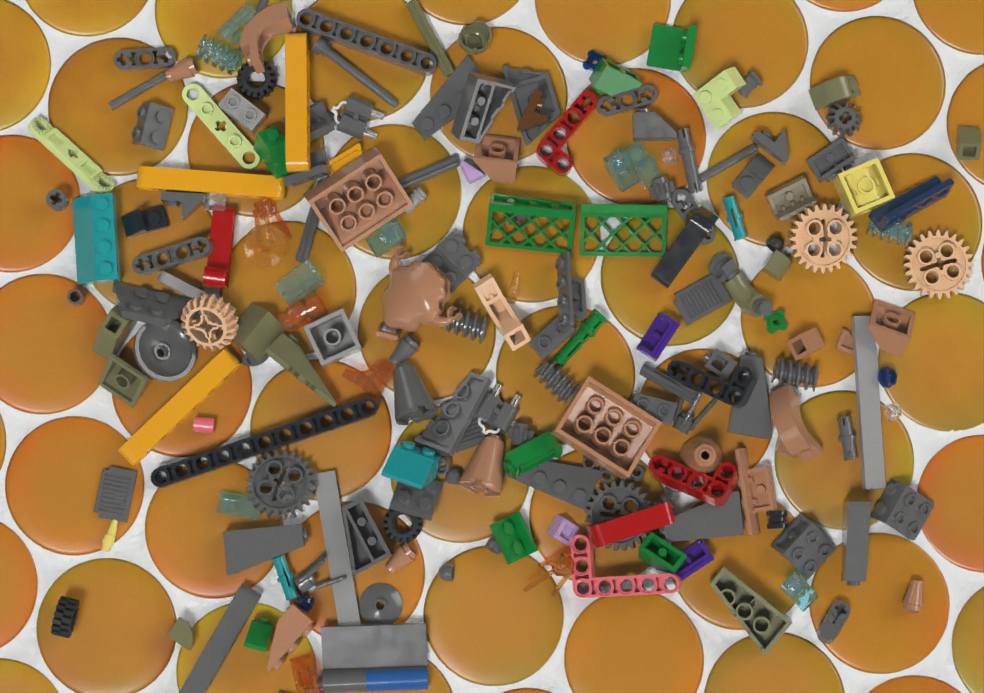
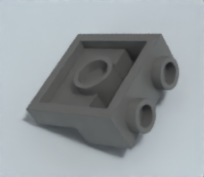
M453 232L421 261L434 263L445 273L451 282L450 294L481 266L479 261L481 256L474 249L469 251L465 246L467 241L459 233L455 235Z

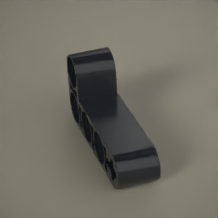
M701 205L650 277L668 289L719 217Z
M679 360L670 362L667 367V373L672 379L735 408H742L748 403L758 380L757 374L745 366L736 369L730 383ZM676 369L687 372V376L677 373ZM749 372L750 379L743 383L741 380L742 375ZM701 374V383L695 385L694 378ZM720 383L721 391L714 394L713 387ZM740 392V400L733 403L732 396L734 393Z

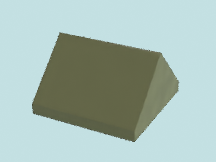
M251 303L237 321L239 327L237 335L232 339V342L255 360L261 362L266 355L265 350L284 333L286 327L268 310Z
M112 354L98 381V385L131 407H134L152 379Z

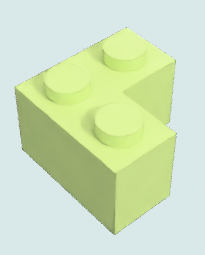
M735 66L722 71L693 94L716 129L727 126L743 114L731 97L732 94L746 85V82Z

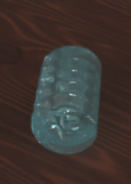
M205 34L198 45L196 59L201 60L204 58L205 64H209L212 61V67L216 68L219 65L220 71L223 72L227 69V74L232 75L238 70L244 59L243 52L240 56H237V48L229 52V44L223 49L221 40L215 45V38L212 37L207 41V34Z
M869 219L865 235L869 230L872 231V238L877 233H880L881 241L885 236H888V243L896 239V246H899L903 241L904 248L906 249L913 232L912 222L908 221L904 226L903 220L881 233L871 219Z

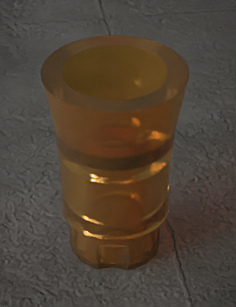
M313 289L305 297L287 307L286 311L279 313L277 316L288 333L295 328L299 329L310 322L329 315L319 294Z

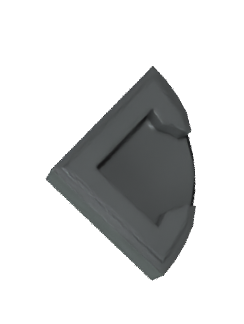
M245 353L240 362L245 366H258L264 363L269 356L266 354L262 361L258 362L248 353Z

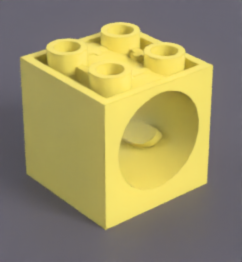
M878 158L844 171L832 180L846 213L849 214V219L877 209L895 198Z

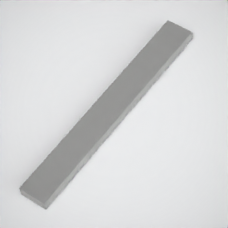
M870 316L851 317L862 485L863 490L886 488L876 340L868 328Z
M334 470L313 474L317 480L315 482L330 577L332 580L346 576L345 580L332 584L339 626L361 625L336 473Z

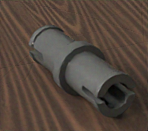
M851 416L844 417L846 425H844L843 417L836 418L840 432L838 439L842 443L844 461L850 460L849 451L851 452L852 459L858 458L854 441L856 435H853Z

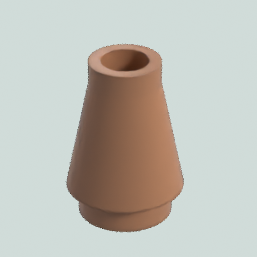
M185 57L170 69L165 70L169 82L195 77V74L199 73L193 57Z
M405 543L398 547L385 566L392 574H395L400 569L414 562L418 554L408 543Z
M910 580L902 601L904 611L920 613V610L923 608V582Z

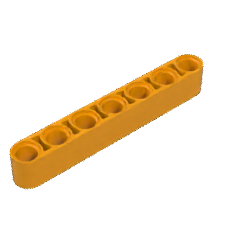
M307 32L285 35V159L287 172L310 171V43Z
M139 166L137 171L136 189L199 193L269 200H284L285 198L283 177L276 180L272 175Z
M228 348L223 349L127 440L118 452L132 467L137 465L232 375L242 363Z

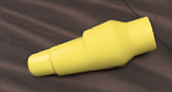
M115 519L112 520L108 532L102 540L101 550L110 552L111 547L114 545L118 521Z

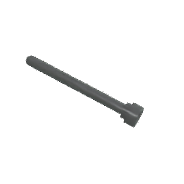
M321 36L311 49L314 53L327 56L393 108L399 105L397 99L330 49L331 46L326 39Z

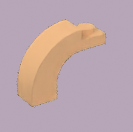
M491 274L472 284L480 302L512 351L531 341L526 329L507 303Z

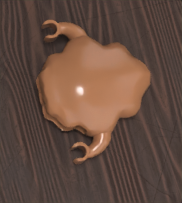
M397 246L388 267L390 273L389 288L382 293L381 297L385 324L392 329H404L408 332H414L422 324L445 327L454 320H460L463 317L462 313H457L453 316V312L457 310V307L454 306L449 307L446 312L447 316L443 317L444 304L450 299L451 282L445 273L436 264L427 261L415 260L409 266H400V260L408 259L410 252H405L401 255L405 247Z

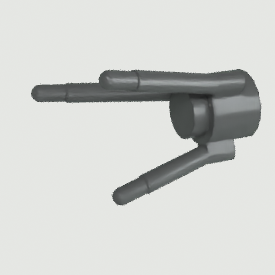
M698 392L686 414L682 413L681 416L680 412L684 400L679 397L672 427L686 435L689 431L693 432L696 425L718 400L714 398L693 421L694 418L690 416L698 404L702 392Z
M326 551L294 579L302 593L309 591L312 594L318 589L346 579V576H341L318 585L314 584L317 582V579L313 573L325 563Z

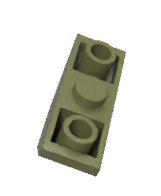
M117 304L110 310L99 327L92 351L109 360L112 354H117L137 321L122 318L120 307Z

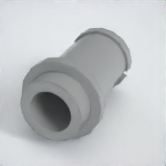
M419 187L416 190L413 189L414 192L408 196L414 204L405 210L408 214L422 201H426L427 195Z

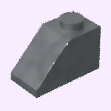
M637 109V112H633V141L676 140L677 132L656 112H650V109Z

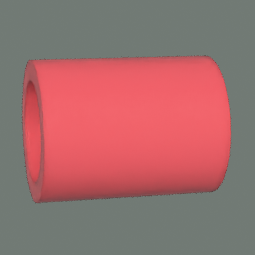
M195 416L194 432L214 433L215 418Z

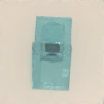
M640 141L635 142L621 152L644 189L652 184L651 181L662 178V174L653 156H649Z
M619 148L603 159L606 171L621 193L639 182L622 148Z
M395 218L368 237L366 241L376 258L404 243L407 235L397 218Z
M797 571L788 577L780 587L802 612L818 598V595Z

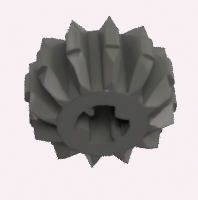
M844 101L842 106L839 103H835V109L830 107L828 110L831 115L825 117V120L831 122L827 125V129L834 127L835 129L832 134L836 135L839 131L840 138H844L845 133L849 137L853 136V131L858 132L860 129L857 124H861L863 121L861 118H857L861 111H853L856 107L855 104L848 108L847 101ZM842 115L846 116L845 119L848 118L849 120L846 124L841 123L843 120H839Z

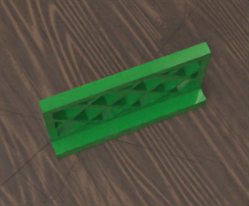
M490 193L485 245L562 254L565 251H570L571 254L577 202ZM493 212H502L506 218L498 223L492 215ZM521 214L528 220L519 225L513 218ZM538 217H545L549 222L540 227L535 220ZM560 219L570 220V225L562 230L556 222ZM508 221L516 227L509 233L501 227ZM531 223L537 231L529 236L523 228ZM553 225L559 233L550 238L545 230ZM497 229L504 235L500 240L490 239V234ZM520 232L526 239L521 242H515L511 237ZM541 234L547 241L543 244H536L533 238ZM563 236L568 242L567 247L557 246L554 241Z
M580 203V256L664 257L666 254L667 205ZM585 217H594L600 224L590 232L585 227ZM598 217L606 218L601 222ZM610 217H616L621 223L613 232L604 225ZM619 217L628 218L623 222ZM631 218H638L643 224L633 233L625 223ZM641 218H649V219L644 222ZM652 218H662V227L655 233L647 223ZM601 226L610 233L602 243L593 235ZM622 226L632 234L624 243L614 235ZM644 226L653 234L645 244L636 236ZM584 230H586L589 233L585 238ZM661 231H662V240H661L660 237L658 236V234H659ZM591 236L599 246L594 251H584V242ZM612 236L621 245L615 252L608 251L603 246ZM633 237L642 244L636 252H631L625 246ZM656 237L661 242V252H652L646 245ZM644 247L648 250V252H640V251H641ZM622 248H624L627 252H618V251H620Z

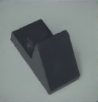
M163 206L143 211L137 209L121 217L126 238L168 228Z

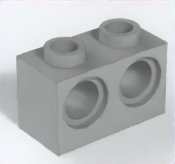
M233 88L227 92L218 104L222 111L253 135L267 119L265 113Z

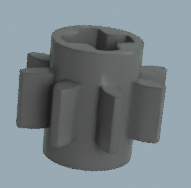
M667 177L651 181L652 187L648 188L651 198L656 197L657 202L673 198L671 192L675 191L673 181L668 182Z
M514 423V428H509L507 437L512 439L511 445L521 446L532 440L534 431H530L531 425Z

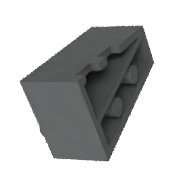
M469 71L451 133L459 140L479 144L494 122V117L500 109H503L505 106L504 102L517 87L508 80Z
M362 497L343 506L342 513L352 574L355 576L391 557L392 554Z

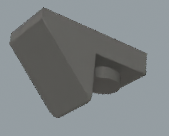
M785 129L775 142L771 140L772 137L767 132L756 130L750 140L785 165L789 160Z
M758 153L733 182L731 187L748 199L775 166Z
M161 191V201L166 203V206L179 207V204H182L181 219L183 221L207 200L205 194Z

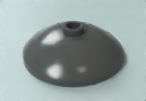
M172 320L165 327L145 323L136 333L133 343L136 362L145 374L155 380L162 382L176 381L184 377L194 365L196 358L194 340L189 342L190 335H184L186 329L182 328V324ZM157 351L161 352L162 357L157 355Z

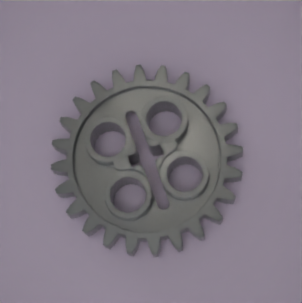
M275 450L272 457L269 453H266L267 459L264 460L259 457L260 464H252L255 471H248L251 477L246 479V483L250 486L245 489L247 493H251L248 495V499L253 501L252 505L254 508L259 507L258 511L260 514L266 511L268 518L274 513L277 520L280 514H283L284 518L287 519L290 512L295 517V510L298 509L303 512L302 505H310L307 498H314V494L311 492L317 489L316 485L313 484L317 481L316 477L313 476L314 470L309 468V461L303 462L304 458L302 455L296 459L294 451L290 456H288L286 450L283 451L282 455H279L278 451ZM273 469H280L279 473L270 474ZM294 475L300 476V479L297 481L290 480ZM267 487L272 488L270 493H262L263 489ZM287 494L292 495L290 500H282L283 496Z
M617 480L612 481V487L609 483H604L605 490L601 487L596 488L599 495L591 494L590 496L594 501L586 503L591 507V510L584 511V513L590 515V518L585 519V522H591L592 525L606 519L617 518L616 516H603L601 514L602 511L608 513L620 512L623 515L632 513L627 508L629 500L634 501L636 504L634 512L647 508L653 502L645 500L648 493L640 494L642 487H637L634 490L633 482L629 483L627 487L625 480H622L620 485H618ZM609 497L615 502L613 509H609L606 505ZM645 532L605 545V548L609 549L612 545L614 551H618L620 545L623 551L627 550L628 545L632 549L636 548L635 541L638 544H642L641 536L647 538L648 533Z

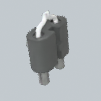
M350 95L346 101H341L336 107L333 106L331 111L334 113V121L338 124L337 131L358 139L365 136L373 140L377 139L378 134L365 129L369 116L383 120L385 113L372 109L373 104ZM342 104H345L342 110V115L340 116V119L338 121V114L336 110L339 109L342 106Z
M496 383L491 393L485 394L474 415L478 420L479 426L482 427V433L485 435L498 432L506 434L518 414L516 407L521 400V396L519 395L518 397V394H515L510 404L500 401V398L497 396L503 386H499V383ZM482 423L489 424L494 430L488 429L485 431V426Z

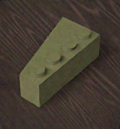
M724 564L710 580V585L756 643L764 656H766L792 624V619Z

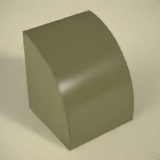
M958 127L956 136L957 160L978 161L982 146L979 128Z
M775 250L762 271L781 282L792 262L784 254Z
M179 617L167 637L187 650H191L195 639L194 631L185 619Z

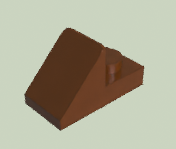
M534 90L518 124V132L522 133L549 123V118L535 112L536 110H541L545 101L542 98V91Z

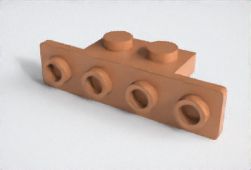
M735 449L734 463L738 467L739 475L737 482L742 491L741 506L745 510L746 515L744 520L745 529L749 535L760 534L757 512L777 509L771 468L766 466L750 469L747 449Z

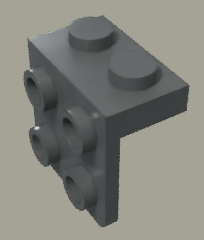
M891 479L870 517L890 526L906 538L915 540L930 515L934 504L908 485Z

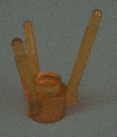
M263 199L254 203L255 210L253 215L258 244L261 243L260 220L265 221L271 243H275L269 218L273 217L272 213L288 239H292L287 226L277 211L276 205L271 204L270 199Z
M561 553L557 557L539 563V567L553 563L552 569L526 586L524 591L530 590L553 574L564 576L551 593L552 596H555L568 578L574 574L575 564L572 558Z

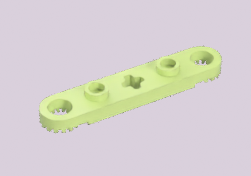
M193 83L186 85L182 91L185 103L243 168L248 170L255 169L260 163V157L253 149L254 147L199 85ZM189 90H197L199 97L196 100H189L187 98ZM218 122L227 123L224 132L222 130L216 131ZM245 154H254L255 161L252 164L244 163L243 158Z
M34 117L28 125L29 132L97 194L112 192L115 185L113 184L114 181H111L112 178L109 179V176H106L99 166L57 128H53L49 121H45L46 119H42V117ZM36 125L42 127L44 130L42 131V129H41V130H39V128L37 129V126H36ZM99 182L105 184L106 188H102L103 186H100Z

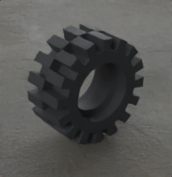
M248 60L246 64L243 63L241 65V69H238V76H236L237 84L240 91L246 97H251L254 100L258 98L260 100L264 96L268 97L269 93L274 91L276 75L269 63L267 64L264 61L265 72L262 74L265 80L259 87H253L248 83L249 75L252 72H256L253 66H249Z
M389 509L383 519V527L389 538L399 543H407L416 539L423 527L422 518ZM399 515H407L411 519L412 525L406 532H400L395 528L394 522Z
M65 596L60 597L52 620L51 633L53 635L65 638L71 637L78 616L79 600Z

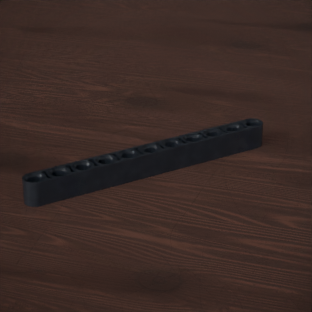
M363 398L153 470L150 476L151 482L156 487L166 488L372 418L377 414L378 405L372 398ZM366 402L374 405V410L370 414L362 411V406ZM345 409L353 411V418L349 421H345L341 417ZM325 416H330L333 420L332 425L328 428L321 425V419ZM304 423H309L312 426V431L308 435H304L300 431ZM284 430L291 432V439L287 442H283L280 439V433ZM263 437H268L271 441L270 446L266 449H262L259 446V441ZM242 444H248L250 447V452L246 456L239 454V447ZM222 451H227L229 454V459L225 463H221L218 460V455ZM201 458L208 460V467L204 470H200L197 466ZM180 465H185L188 469L184 477H179L177 474V468ZM160 472H165L167 475V480L163 484H159L156 481V476Z

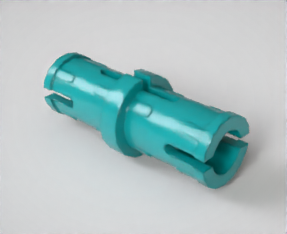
M730 196L722 199L728 217L726 221L730 223L734 241L748 236L742 221L744 217L739 212L736 197Z
M285 555L272 559L279 577L277 581L281 583L286 601L298 597L299 594L293 581L294 574L289 570Z

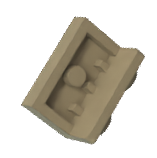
M803 175L764 194L773 216L779 222L789 221L794 215L805 212V207L811 210L813 204H818Z

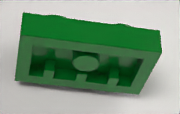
M518 511L489 525L508 565L538 551L521 512Z

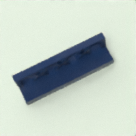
M935 176L873 210L868 217L882 233L945 198L953 187L954 181L950 178L941 182Z

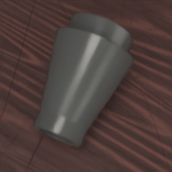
M407 334L405 337H401L389 359L397 366L418 352L417 349L420 344Z

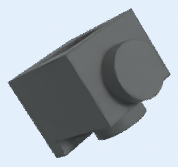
M717 348L714 352L709 350L702 360L705 362L704 369L724 381L727 380L738 362ZM720 361L722 364L721 368H715L714 362Z

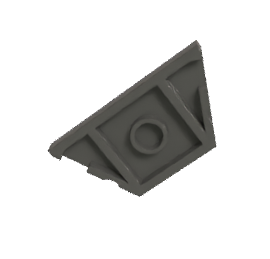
M502 66L505 80L510 81L517 87L513 93H510V98L518 124L534 90L537 89L543 92L542 98L545 101L541 110H536L535 112L549 118L550 121L547 124L521 133L525 146H528L561 115L548 73Z
M117 282L113 283L112 291L116 294V302L120 307L122 318L165 327L172 320L180 318L183 308L190 300L165 292L148 290L143 287H135Z

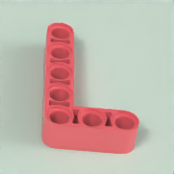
M579 534L571 540L573 591L580 598L670 594L678 592L682 587V580L676 574L595 577L594 548L591 547L588 535ZM581 538H584L587 542V547L584 550H580L577 546V542ZM581 560H585L588 563V569L585 572L579 570L578 565ZM669 577L676 580V587L673 590L668 589L666 586V580ZM648 578L654 581V588L651 591L646 590L644 587V582ZM627 579L633 585L629 592H626L622 586L623 582ZM604 581H608L611 585L608 593L603 592L601 589V584ZM582 582H586L589 585V591L586 594L580 591V584Z

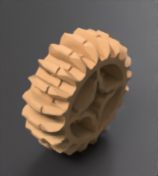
M207 293L202 296L197 295L194 299L189 300L182 311L183 314L180 319L183 321L181 327L186 329L184 335H190L189 342L196 341V347L203 345L204 350L209 347L212 351L217 348L221 350L225 345H229L237 335L239 327L237 321L239 317L234 316L236 309H230V302L225 304L223 297L218 300L215 294L210 297ZM201 310L202 314L200 317H196V311ZM223 327V333L218 334V329Z

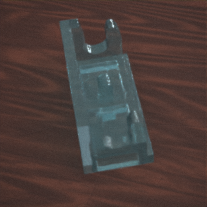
M308 259L275 283L274 286L289 307L293 308L326 283Z

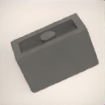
M321 149L310 153V171L288 174V176L283 177L284 185L295 187L331 174L325 150Z

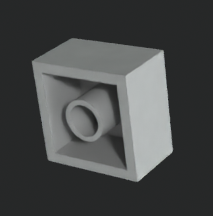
M343 308L304 326L323 368L362 350Z

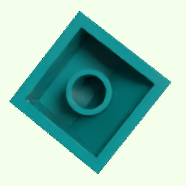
M401 441L394 446L381 476L423 489L436 478L441 454L435 453V450L432 448L417 447L411 441Z

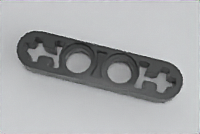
M204 237L190 239L139 255L133 260L132 268L134 272L143 276L157 273L210 256L213 251V244ZM201 242H202L203 244H206V247L203 248V251H200V250H194V251H193V249H192V247H193V248L201 247ZM185 247L187 249V256L184 259H180L178 251ZM165 253L168 260L164 265H160L158 258L161 254ZM142 261L146 263H153V265L149 264L144 266V270L139 268V266L142 265Z

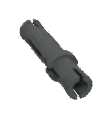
M684 128L683 133L682 129L676 130L680 147L678 153L682 157L689 194H693L695 190L696 193L701 192L702 189L694 157L695 147L691 143L689 128Z

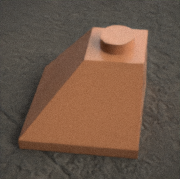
M485 134L480 143L476 144L474 162L492 181L503 184H515L520 138Z
M874 299L868 328L882 351L899 357L903 356L911 339L915 312Z

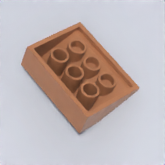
M376 147L303 194L341 252L414 205Z
M588 376L560 417L551 435L619 478L626 480L635 469L662 422Z

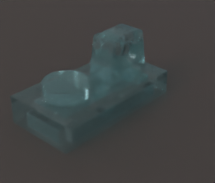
M245 2L216 33L225 41L229 40L234 45H237L242 35L239 27L243 24L246 25L257 11Z
M220 491L216 513L260 521L261 517L258 511L259 507L254 508L252 505L253 501H249L248 496Z

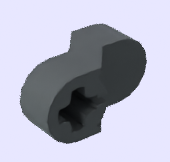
M834 602L817 630V637L822 643H832L841 631L851 612L846 602Z

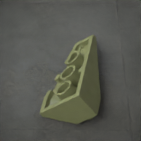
M282 333L265 350L266 354L332 407L336 408L338 406L300 346L297 345L299 340L290 333L288 336Z

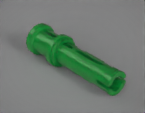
M595 308L592 310L591 316L585 322L580 323V329L553 357L560 366L564 367L568 360L590 337H595V332L603 323L608 322Z

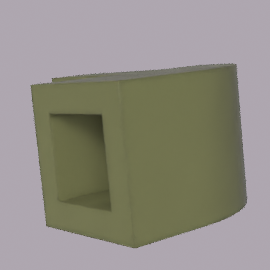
M854 75L837 77L808 90L815 110L828 108L835 105V103L861 96Z

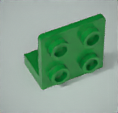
M653 24L646 65L688 73L691 67L697 26L688 25L687 29Z

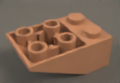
M292 604L277 622L266 668L268 672L273 669L275 671L278 670L286 661L283 657L287 653L292 654L300 645L298 640L301 636L307 637L315 628L312 625L315 620L296 604Z

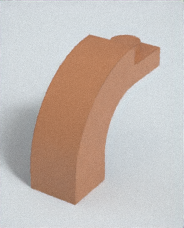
M286 2L269 6L257 13L246 24L242 32L240 47L246 60H248L249 66H253L257 74L265 72L263 60L265 45L278 35L294 31L292 16Z
M789 384L770 392L772 419L780 439L790 454H797L804 463L823 455V448L810 435L802 421L800 397Z

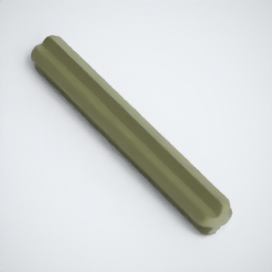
M409 1L407 8L432 55L435 57L444 77L450 76L454 69L418 1Z

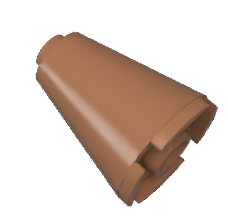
M493 434L483 437L460 477L459 483L462 488L478 494V491L485 492L487 497L500 496L504 442L501 441V437Z
M698 436L689 439L682 446L679 462L712 477L718 466L722 464V452L714 440ZM702 452L706 454L707 460L702 459Z

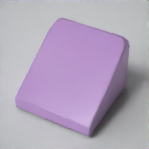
M465 161L460 162V168L468 184L484 178L482 172Z
M556 515L547 530V534L570 546L572 538L576 536L580 527Z

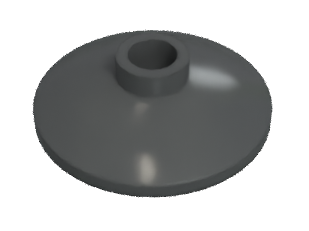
M375 584L368 587L362 593L359 600V611L362 618L370 625L393 624L402 612V599L393 587L387 584ZM379 601H382L385 605L382 610L376 607Z

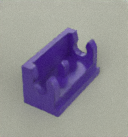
M659 313L636 350L656 362L680 323L664 313Z
M699 539L681 551L687 555V558L675 573L670 574H676L681 580H684L713 561L714 557L703 541Z

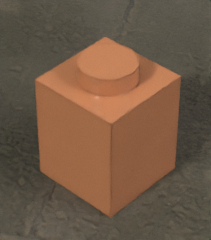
M816 327L786 341L796 361L826 347Z

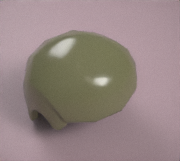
M474 20L470 25H464L458 36L459 46L466 53L475 55L485 52L492 39L491 28L479 20Z

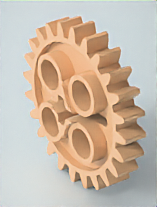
M821 203L820 209L818 205L813 204L812 211L805 207L806 214L798 213L800 220H792L796 226L795 228H789V231L793 232V236H789L787 239L792 240L793 243L788 248L795 249L791 256L798 257L796 262L798 264L804 262L803 268L808 269L810 267V271L814 273L818 269L820 273L824 274L825 268L828 272H833V266L840 269L839 262L847 264L846 255L852 257L853 254L849 250L850 248H856L852 241L858 238L852 236V233L857 231V229L850 227L854 221L851 219L846 220L849 214L846 212L842 213V208L840 207L835 209V205L829 204L827 208L825 203ZM815 222L816 229L814 232L810 233L809 226L811 223ZM836 222L837 229L831 233L830 225ZM823 235L826 236L825 239L819 241L820 237H823ZM815 244L814 253L809 254V246ZM835 244L836 251L830 254L829 247Z
M939 230L935 231L934 236L931 231H928L927 238L922 234L919 235L920 242L913 240L912 244L915 248L908 247L906 250L911 254L903 257L909 261L903 264L904 268H909V271L904 276H911L907 283H915L913 291L920 288V296L927 292L928 299H932L934 294H936L937 300L942 298V294L946 299H949L950 292L956 296L958 294L957 288L960 290L965 289L962 282H970L966 275L973 274L971 270H968V267L974 265V263L968 262V259L973 255L965 253L969 246L962 248L961 245L964 240L955 241L956 234L949 238L948 231H945L943 236H941ZM941 247L949 248V257H944L941 254ZM922 252L929 255V263L921 261L920 254ZM951 259L957 260L955 263L942 266L940 270L938 267L923 272L920 271V268L931 266L936 262L942 263ZM948 267H952L956 270L955 278H951L948 276ZM927 273L935 275L936 281L934 284L926 280Z

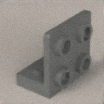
M801 514L770 545L776 552L785 557L806 579H809L836 550L831 541L810 520Z

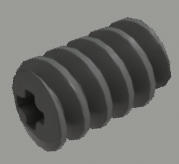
M459 308L456 313L453 312V316L457 313H462V308ZM467 311L460 320H454L450 325H447L446 332L449 333L454 328V335H458L462 331L463 338L471 334V341L479 337V343L482 344L489 324H486L485 316L478 321V314L470 318V311Z
M780 357L775 362L771 383L774 382L775 378H778L779 385L784 380H787L789 385L795 382L797 389L802 383L806 391L812 385L814 392L818 380V366L814 364L810 369L809 363H805L801 368L800 361H796L793 366L791 359H788L784 364L783 357Z
M547 360L532 376L537 377L541 375L539 383L547 381L545 389L548 390L553 387L551 395L559 394L557 401L565 400V405L578 392L581 385L573 387L575 379L567 381L569 373L566 372L561 375L560 372L563 367L554 368L557 361L548 362Z

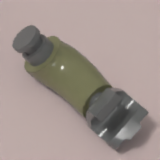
M723 252L711 259L712 262L707 268L708 271L718 282L725 281L724 284L731 297L745 314L759 318L772 313V303L768 301L766 296L759 294L748 283L741 271L736 272L739 268L733 258Z

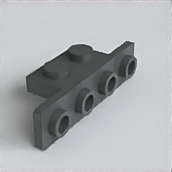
M565 251L557 258L555 263L558 277L556 287L558 288L559 295L557 305L560 313L558 324L560 325L561 334H566L574 326V319L583 321L587 317L585 280L572 277L570 251Z

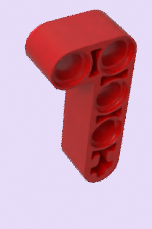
M590 91L579 95L537 146L536 156L539 161L558 176H566L572 169V159L561 149L596 108L597 97ZM583 99H584L585 101H587L588 99H590V100H591V106H590V105H586V107L583 109V113H582L580 109H581V107L583 106V102H584ZM571 114L577 115L579 122L575 124L570 123L567 119L568 116ZM560 130L565 133L566 137L563 140H557L554 137V133ZM542 147H549L552 150V154L547 157L543 156L540 153V149ZM564 160L568 163L569 167L566 170H560L556 165L557 162Z
M213 206L210 231L213 251L208 256L207 266L204 268L203 286L205 288L228 290L236 207Z
M661 455L653 456L648 463L650 475L655 481L716 507H721L727 503L738 481L736 467L730 462L720 464L713 477ZM725 473H731V474H733V475H732L731 477H729V478H724V477H723V474H725ZM677 474L683 475L681 479L673 478ZM695 483L703 484L700 488L693 487ZM716 491L723 492L720 496L712 495Z
M666 501L614 519L595 523L585 528L591 547L598 548L675 523L676 519L670 501Z

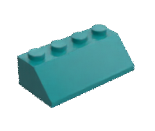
M113 193L72 199L77 285L121 282L116 197Z

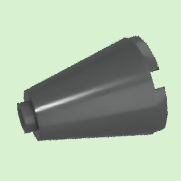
M408 362L398 364L396 369L393 370L396 423L398 425H409L408 421L410 420L420 423L435 416V411L438 412L437 406L415 367L409 365Z

